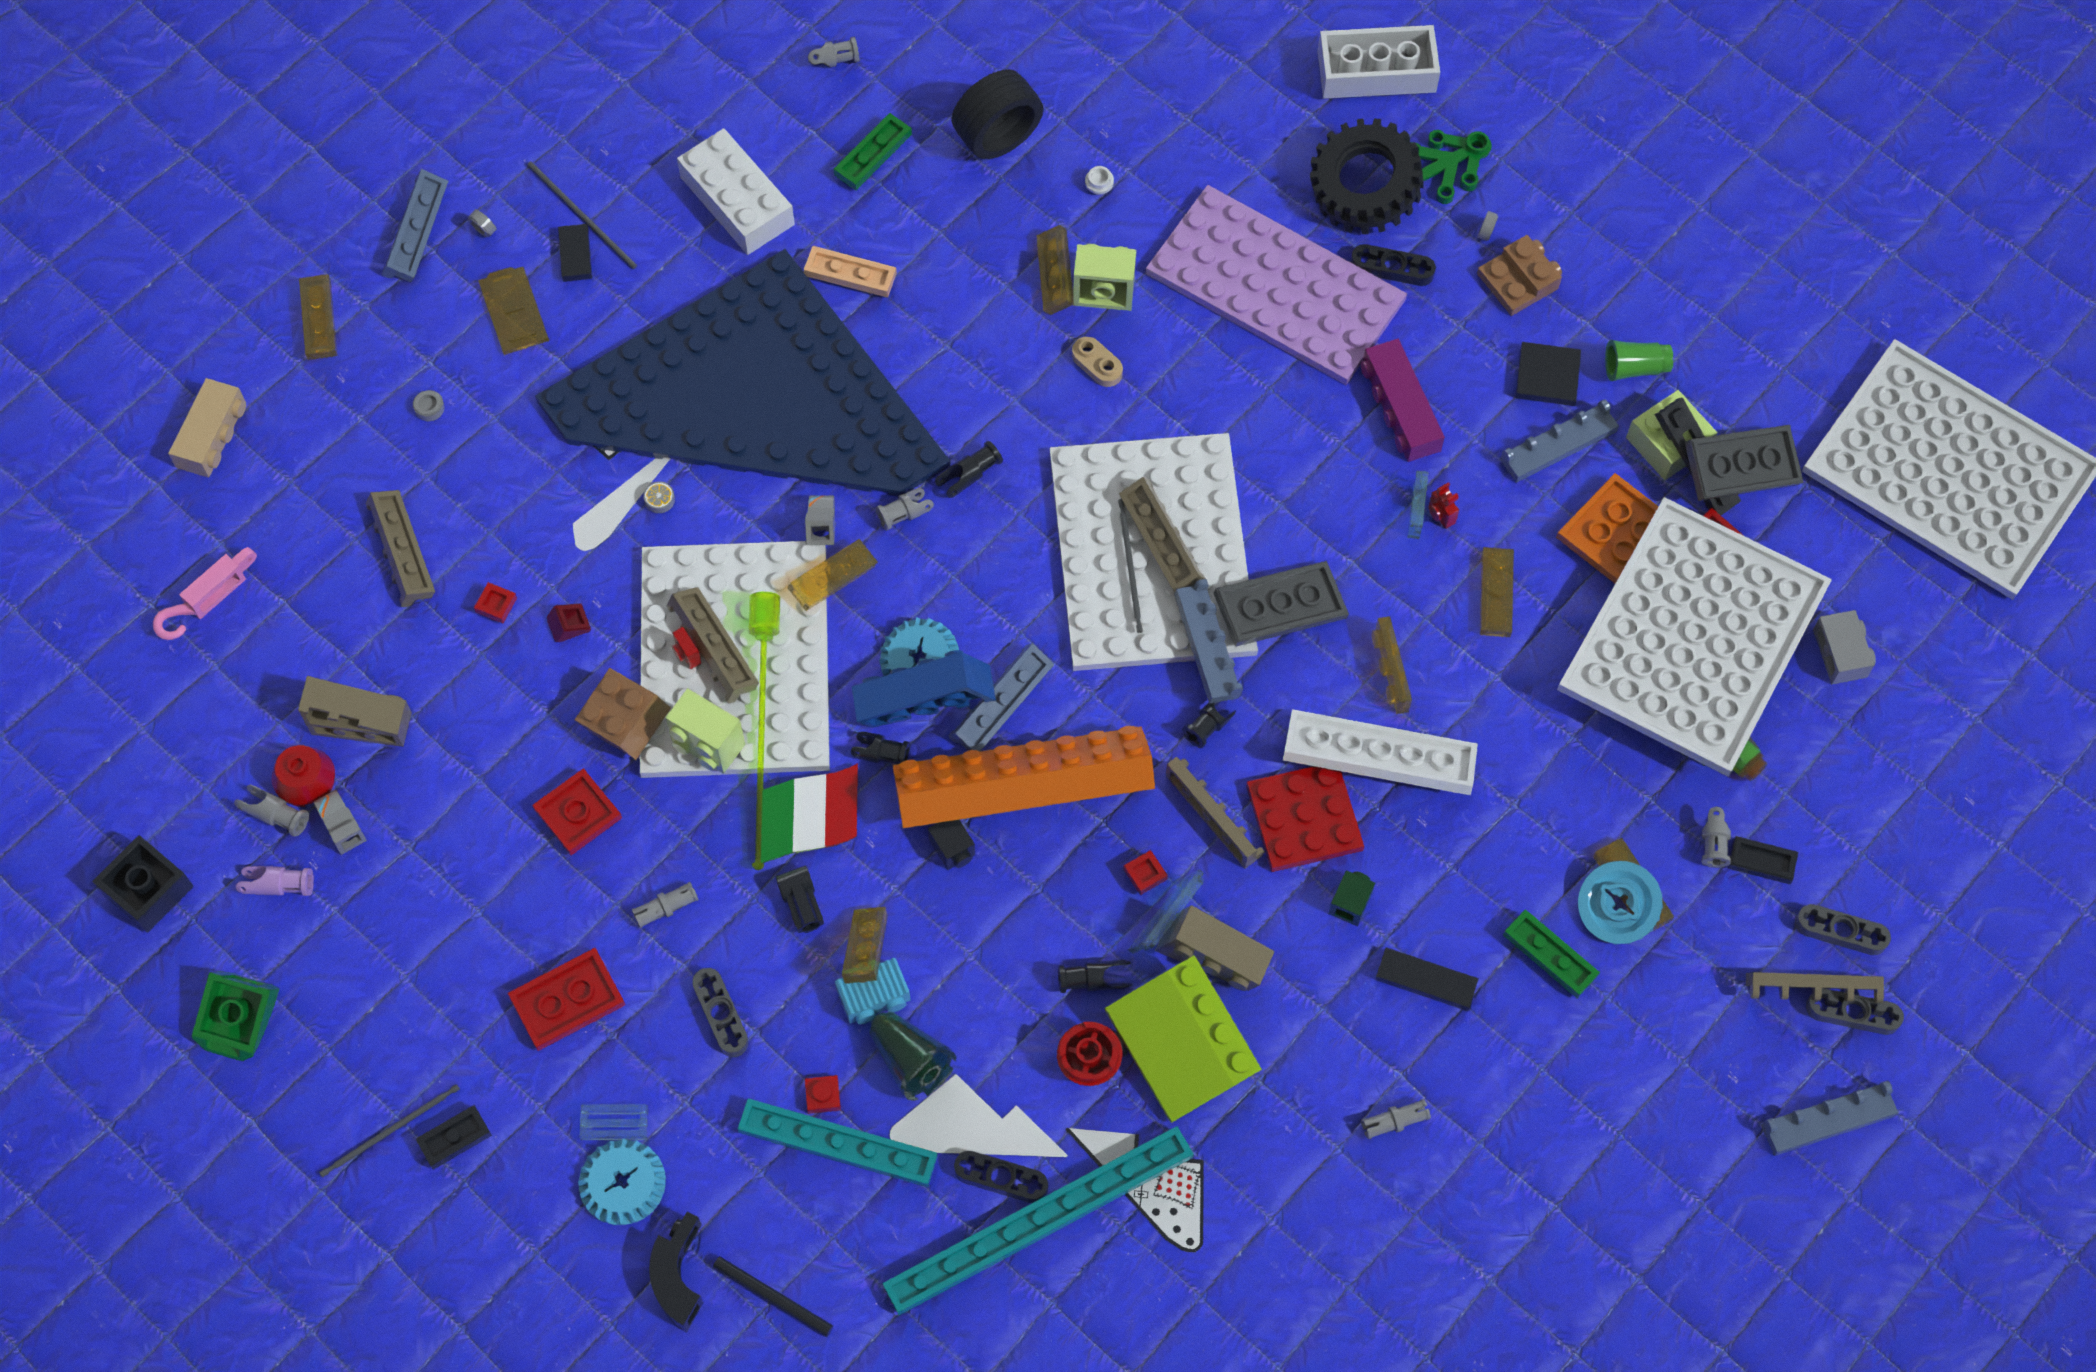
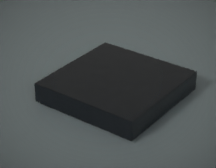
M1522 342L1515 398L1575 406L1581 349Z

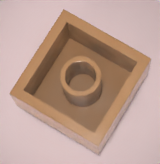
M609 668L574 720L593 735L637 760L671 707L653 692Z

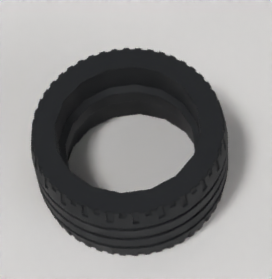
M1005 69L993 72L971 86L954 107L951 121L957 134L977 157L993 159L1007 154L1023 143L1040 123L1044 108L1040 98L1029 83L1017 71Z

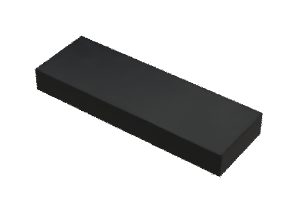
M1386 947L1375 980L1468 1011L1479 978Z

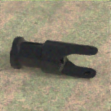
M986 441L983 443L984 447L971 456L966 455L937 476L935 479L937 486H942L950 479L961 477L957 483L948 489L946 493L948 498L955 497L982 478L986 470L995 464L1003 462L1001 454L992 442Z
M1127 960L1086 962L1084 966L1065 967L1064 964H1058L1060 993H1066L1068 989L1086 988L1087 991H1099L1131 987L1132 983L1109 984L1104 982L1103 979L1104 971L1107 968L1117 965H1128L1131 962Z

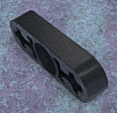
M1368 244L1355 247L1351 257L1352 264L1378 278L1417 286L1430 284L1434 279L1436 270L1434 261L1427 256ZM1362 256L1368 257L1367 263L1361 262ZM1377 258H1381L1380 266H1376ZM1389 260H1396L1400 263L1401 268L1390 270L1386 267L1385 263ZM1407 264H1410L1409 272H1405ZM1420 267L1425 268L1424 274L1418 273Z
M975 1151L960 1153L954 1163L956 1177L968 1185L1028 1203L1036 1202L1045 1197L1048 1192L1047 1178L1038 1170ZM969 1160H973L975 1167L984 1170V1164H989L990 1166L986 1172V1181L980 1180L982 1172L972 1170L970 1175L964 1174V1168L961 1164L966 1165ZM1006 1169L1011 1175L1010 1181L1005 1185L995 1184L991 1178L995 1170ZM1016 1173L1022 1174L1020 1181L1030 1184L1032 1179L1038 1180V1186L1042 1189H1037L1034 1191V1194H1029L1028 1187L1018 1183V1190H1014Z

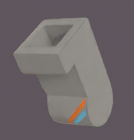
M810 495L808 512L805 517L807 545H834L836 525L834 495ZM819 530L829 532L828 535L822 537L815 536L813 533Z
M336 789L314 801L341 855L367 841ZM354 836L352 840L344 842Z

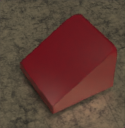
M581 603L556 605L547 616V622L555 642H563L591 630Z

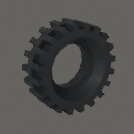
M1363 118L1357 119V126L1349 128L1346 122L1340 125L1342 132L1337 135L1330 131L1326 135L1328 143L1324 145L1319 142L1316 147L1318 156L1311 159V183L1316 204H1319L1323 216L1329 215L1331 224L1337 226L1340 222L1343 223L1345 231L1352 233L1354 227H1360L1362 234H1369V228L1378 227L1379 233L1384 232V224L1392 221L1396 227L1401 223L1400 215L1402 213L1410 216L1413 212L1412 203H1419L1421 199L1420 188L1424 187L1418 147L1415 142H1410L1409 134L1405 130L1399 134L1396 124L1392 122L1389 123L1387 128L1383 127L1381 119L1374 118L1372 125H1365ZM1366 153L1379 154L1390 161L1394 170L1392 178L1385 187L1376 192L1367 194L1354 193L1344 188L1340 182L1339 175L1342 167L1348 160L1357 155Z

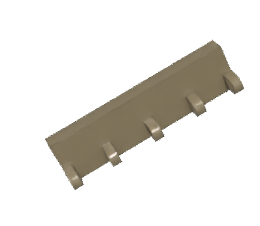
M1142 477L1120 492L1121 499L1174 593L1178 588L1190 587L1195 585L1198 580L1206 579L1194 562L1192 553L1188 551L1181 539L1179 530L1169 518L1164 504L1156 495L1151 481Z
M400 491L370 492L365 504L367 510L372 511L375 520L373 527L375 532L380 534L384 546L382 553L391 565L393 571L391 578L393 583L398 585L401 594L399 600L401 606L408 607L413 604L414 600L432 598L435 589Z
M695 587L673 593L666 607L670 612H676L682 621L680 628L684 627L686 632L690 634L697 645L700 658L704 657L713 670L710 676L714 682L719 681L725 689L726 695L724 698L728 704L733 703L740 694L756 690L759 684L758 680L700 589Z
M1178 757L1167 763L1166 777L1244 869L1262 857L1265 851L1261 847L1256 849L1244 836L1247 830L1243 826L1238 828L1224 811L1227 807L1224 803L1217 804L1204 789L1207 783L1203 779L1197 781L1187 769L1189 762L1185 758L1180 761Z
M1746 973V986H1750L1751 999L1759 998L1760 987H1779L1781 1000H1788L1789 988H1812L1813 1001L1821 1000L1822 988L1844 989L1846 1002L1854 1001V990H1874L1875 1003H1883L1884 977Z

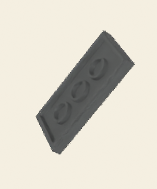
M1790 425L1696 438L1685 442L1698 501L1804 483Z
M1327 561L1219 587L1213 593L1235 647L1343 620L1349 615Z

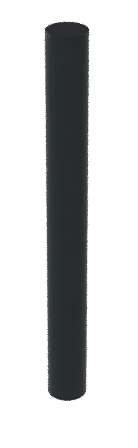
M721 1256L715 1261L713 1268L823 1336L828 1337L834 1325Z

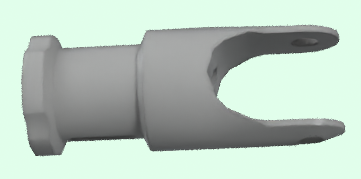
M251 784L247 785V790L263 801L258 804H247L238 799L234 801L235 806L239 810L271 826L278 825L285 828L294 837L299 836L304 831L309 820L308 811L294 809L286 805L285 800Z

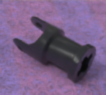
M1208 702L1200 710V716L1192 724H1186L1183 727L1182 731L1185 738L1193 746L1203 748L1207 743L1206 739L1214 731H1220L1235 715L1236 710L1224 718L1215 709L1214 703L1209 704Z
M859 732L856 736L857 740L870 746L867 748L859 746L851 748V754L858 759L875 763L885 761L900 764L908 760L910 742L904 741L901 743L887 740L884 735Z

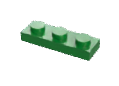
M889 113L834 168V176L856 191L912 135V128Z
M1526 909L1503 934L1505 938L1577 999L1600 974L1596 968Z

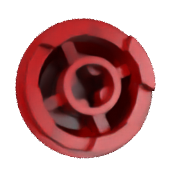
M296 745L284 750L277 758L272 772V785L276 794L287 803L298 807H306L305 805L314 803L315 800L330 793L335 779V768L330 757L317 748L304 745Z
M1083 1022L1071 1027L1062 1036L1057 1047V1061L1063 1074L1074 1083L1084 1086H1095L1108 1081L1118 1071L1122 1062L1123 1053L1119 1038L1110 1028L1097 1022Z

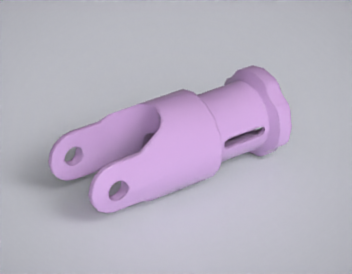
M246 866L241 870L242 875L256 880L252 882L241 881L236 884V890L242 894L282 896L284 893H302L303 896H310L313 891L314 875L311 868H304L303 871L286 870L284 867Z

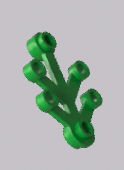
M1433 130L1428 137L1430 148L1416 143L1421 159L1435 161L1422 168L1424 181L1445 171L1442 185L1438 187L1436 194L1438 202L1449 204L1453 201L1455 193L1453 184L1458 163L1467 158V171L1461 176L1460 186L1465 191L1476 189L1479 161L1490 154L1492 147L1491 141L1485 133L1476 131L1464 138L1445 134L1441 130ZM1433 138H1439L1441 141L1436 142ZM1444 145L1458 148V150L1454 152H1447L1439 149L1443 148ZM1470 179L1473 183H1467L1465 180ZM1442 192H1447V193H1449L1450 195H1449V196H1444V195H1442L1441 193H1442Z

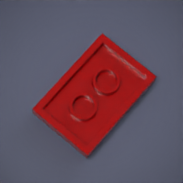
M596 948L508 992L537 1051L625 1006V1002Z

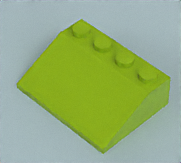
M1195 955L1104 1008L1170 1123L1262 1070Z

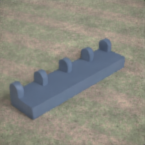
M423 169L416 176L415 184L408 198L402 220L399 223L394 243L391 246L390 254L382 271L384 277L393 278L395 275L409 282H412L448 180Z
M1604 399L1598 403V406L1586 412L1580 411L1576 413L1574 418L1560 425L1555 424L1551 426L1550 430L1536 437L1531 436L1527 438L1525 443L1513 449L1507 448L1503 450L1500 460L1517 483L1616 433L1619 425L1610 414L1609 402Z
M1201 579L1194 586L1176 589L1174 596L1209 704L1238 699L1243 691V687L1237 681L1233 669L1235 663L1233 658L1229 657L1224 642L1226 636L1224 631L1220 629L1215 614L1217 609L1215 604L1211 602L1207 590L1209 587L1207 579Z
M1033 643L1026 645L1020 655L1011 665L1007 666L1005 672L993 685L996 701L985 703L981 699L966 714V718L948 735L949 738L955 743H961L968 751H981L1053 667L1054 663Z
M1887 1080L1864 1090H1856L1849 1095L1833 1100L1829 1099L1821 1104L1802 1110L1798 1109L1775 1119H1767L1761 1126L1772 1152L1776 1156L1895 1117L1899 1112L1891 1097L1893 1092L1892 1086Z

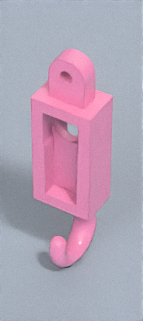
M247 547L232 559L227 554L221 557L179 594L184 602L183 604L165 608L156 614L153 620L155 634L163 640H173L182 636L186 631V626L180 625L175 631L169 632L164 630L163 622L167 618L178 615H195L201 620L246 580L243 571L256 560L257 554Z

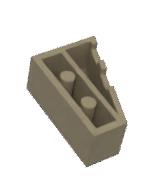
M310 676L306 677L298 708L311 735L404 747L412 714L406 700L399 696L383 695Z
M1192 905L1169 918L1155 949L1156 952L1180 962L1195 955L1205 973L1227 981L1232 987L1241 991H1249L1261 984L1275 952Z

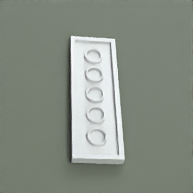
M1292 709L1283 761L1471 795L1478 744Z

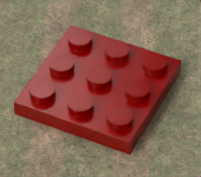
M1313 766L1247 782V791L1271 872L1364 850V843L1341 771Z

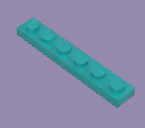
M749 1098L738 1126V1133L924 1187L929 1186L938 1153Z

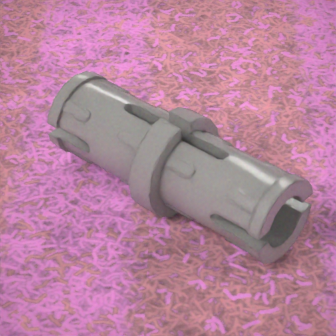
M691 882L666 894L661 892L657 894L658 898L631 909L639 927L642 928L665 915L667 918L673 916L674 911L694 901H698L699 899L694 888H692Z
M1421 1099L1400 1108L1392 1106L1388 1108L1387 1112L1361 1119L1363 1130H1367V1132H1364L1366 1138L1372 1139V1137L1393 1130L1397 1133L1403 1131L1405 1126L1429 1120L1431 1118L1429 1108L1424 1110L1427 1106L1426 1101Z

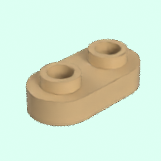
M1082 337L1074 343L1072 348L1073 361L1096 383L1104 387H1112L1121 381L1123 374L1121 361L1098 340L1092 337ZM1083 348H1091L1092 350L1089 351V352H1086V351H1083L1082 349H1083ZM1105 366H1110V367H1112L1113 369H1112V370H1105L1104 367H1105Z

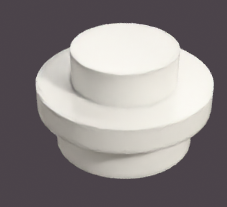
M1096 166L1086 174L1085 185L1094 194H1105L1112 189L1114 177L1106 167Z

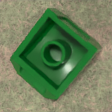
M224 971L209 972L192 1039L205 1051L228 1058L244 1061L253 1057L268 1025L280 988L273 984L254 980L236 973Z

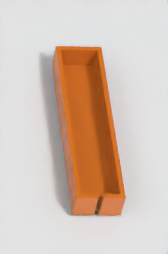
M1124 726L1119 730L1108 732L1092 731L1088 735L1076 737L1065 735L1056 740L1044 742L1033 740L1024 745L1012 747L1001 745L986 751L969 750L960 755H938L928 760H906L900 764L893 765L897 800L903 828L1155 789L1152 754L1142 726Z

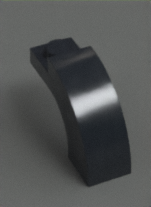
M686 1212L683 1219L678 1218L673 1224L669 1234L672 1237L670 1241L660 1235L657 1236L651 1251L649 1264L650 1281L655 1297L666 1316L686 1333L704 1303L701 1296L690 1290L681 1278L682 1261L702 1226L699 1217L689 1212Z

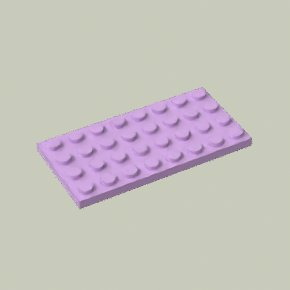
M1209 185L1205 187L1146 267V274L1345 385L1348 384L1360 367L1365 349L1375 345L1407 297L1406 292Z

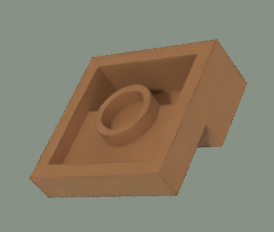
M1528 235L1504 247L1501 255L1478 267L1477 275L1510 316L1558 290L1562 279V270L1559 264L1554 260L1549 262L1544 255L1545 250L1542 243L1537 239L1532 241Z

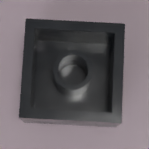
M140 835L92 881L109 901L146 933L194 887L178 867Z

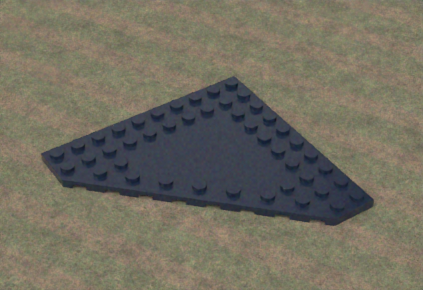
M786 249L535 395L538 404L568 445L580 446V444L597 446V449L619 453L624 450L636 452L639 456L657 459L668 457L680 459V462L702 466L705 463L721 466L722 469L740 472L751 470L778 478L787 479L788 476L805 479V482L829 485L834 483L847 485L848 489L871 492V489L885 491L893 496H900L911 491L950 467V460Z

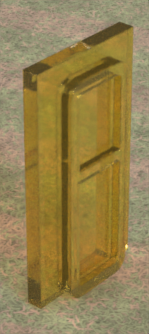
M509 267L490 273L487 278L478 280L504 355L549 341L524 267L516 269Z

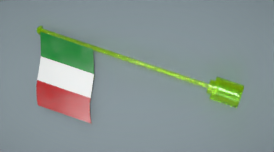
M756 592L749 596L748 632L755 636L756 640L761 641L755 862L752 863V867L755 870H761L766 862L792 853L834 847L857 837L858 763L835 773L792 779L763 789L767 641L772 640L773 636H777L780 633V595L772 592Z

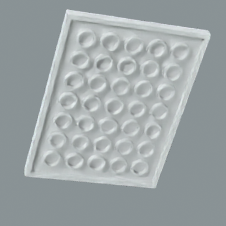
M1894 339L1806 462L1802 472L2014 600L2096 477V458Z
M1229 433L1050 447L1073 671L1195 661L1174 591L1128 509L1124 506L1141 614L1140 621L1143 628L1142 633H1137V622L1134 615L1118 500L1121 499L1120 492L1142 477L1151 481L1153 489L1159 500L1164 504L1169 518L1179 530V535L1188 551L1192 553L1194 562L1208 581L1209 587L1207 590L1211 602L1216 606L1217 611L1215 614L1220 629L1224 631L1226 636L1224 642L1229 657L1257 656V642L1234 646L1213 594L1216 588L1249 580Z
M1664 497L1563 676L1557 690L1729 777L1832 579Z
M806 541L642 547L641 686L656 694L671 709L687 688L740 719L745 746L724 774L717 769L710 771L702 766L694 755L690 753L684 755L672 746L669 729L664 718L640 754L641 778L830 771L826 545H807ZM695 587L700 589L758 680L759 684L756 690L740 694L735 702L728 704L724 698L726 695L725 689L719 681L714 682L710 675L713 670L704 657L700 658L702 664L693 669L689 668L685 660L679 662L671 647L675 644L672 632L680 629L682 621L675 611L670 612L666 607L673 593ZM687 633L697 648V645L695 644L694 640L692 639L690 634Z

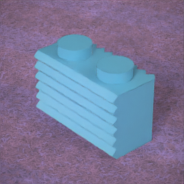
M896 958L886 960L883 963L873 965L835 981L837 993L850 1024L856 1021L858 1024L868 1023L876 1018L875 1014L888 1010L889 1013L899 1011L906 1006V1002L911 1000L909 989Z

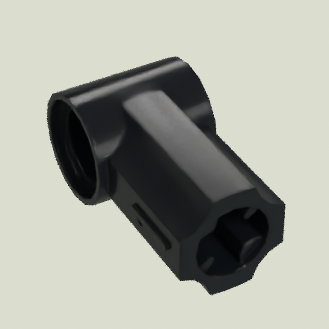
M806 865L776 875L780 893L784 903H788L798 933H808L817 930L823 925L824 920L814 896L815 889Z

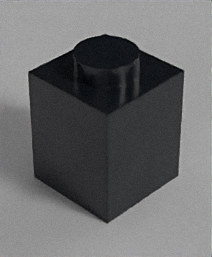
M960 820L940 822L928 828L929 841L947 870L955 866L956 868H961L967 865L975 856V844Z

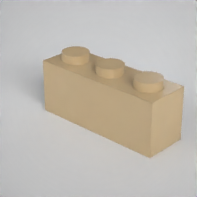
M208 378L205 379L168 453L176 468L209 478L213 469L218 467L221 461V452L225 444L231 441L234 426L238 418L243 416L246 409V401L238 387Z

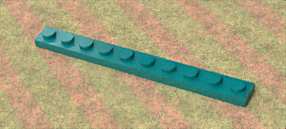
M1178 1126L889 1279L883 1283V1287L897 1314L901 1315L1192 1159L1194 1154Z

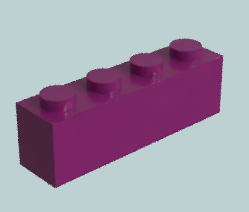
M1399 338L1366 348L1363 361L1361 362V370L1366 379L1369 378L1373 385L1372 393L1375 401L1381 403L1384 409L1383 416L1387 427H1392L1396 435L1395 444L1398 451L1404 453L1408 462L1441 452L1445 438Z

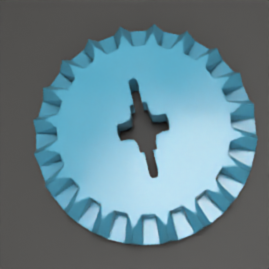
M917 617L911 621L904 620L902 625L893 628L889 636H885V643L880 648L881 657L879 661L882 669L881 672L886 676L890 674L891 670L896 668L908 669L917 666V664L915 665V659L911 655L912 653H918L921 646L922 652L926 655L925 659L937 660L945 657V653L949 651L959 650L958 643L952 632L941 622L933 621L930 618L920 619Z
M1613 861L1596 868L1583 882L1578 897L1580 917L1586 928L1602 941L1616 945L1631 944L1634 941L1643 939L1644 936L1653 931L1654 926L1660 920L1663 908L1662 892L1656 879L1642 866L1628 861ZM1607 891L1620 898H1623L1625 895L1628 896L1626 903L1634 914L1632 915L1622 908L1615 911L1613 908L1616 903Z
M623 1138L619 1141H609L607 1144L597 1147L595 1152L587 1156L584 1166L581 1167L578 1180L580 1197L587 1210L594 1217L605 1223L628 1225L638 1222L650 1215L663 1197L666 1186L663 1164L658 1155L649 1146L643 1145L637 1140L630 1141ZM617 1174H621L623 1177L631 1176L627 1179L628 1186L623 1189L620 1185L613 1187L617 1182L615 1178Z

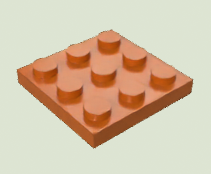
M1614 473L1561 528L1556 538L1616 584L1659 506Z

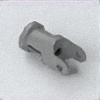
M855 36L850 37L848 41L838 43L825 42L820 49L812 50L808 54L809 62L813 65L823 63L830 68L836 67L837 63L852 60L855 63L860 62ZM849 50V52L837 54L839 51Z
M917 488L900 495L898 500L885 506L879 505L875 509L883 528L887 531L892 528V525L908 519L911 521L929 512L934 506L933 501L927 499L917 503L925 495V491L922 488Z
M1712 807L1709 810L1708 822L1702 829V839L1705 840V855L1702 856L1701 862L1703 865L1713 868L1725 867L1731 863V858L1728 856V840L1731 838V831L1724 821L1725 814L1720 807ZM1717 811L1719 815H1714L1713 813ZM1716 844L1718 845V851H1715Z

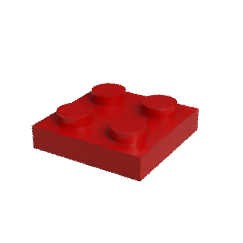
M584 768L532 805L534 811L570 855H573L622 819L621 813Z

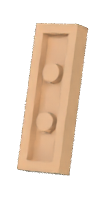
M812 246L804 267V274L810 278L888 298L897 270L893 266Z

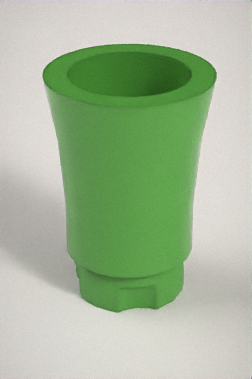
M1609 340L1605 352L1607 376L1610 381H1616L1630 377L1659 375L1663 372H1671L1673 368L1672 347L1669 344L1662 345L1658 342L1637 343Z

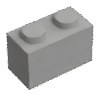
M1856 610L1821 616L1813 628V632L1831 685L1867 678L1875 666L1876 658L1873 649L1868 647L1865 639L1866 628L1864 622L1859 620Z

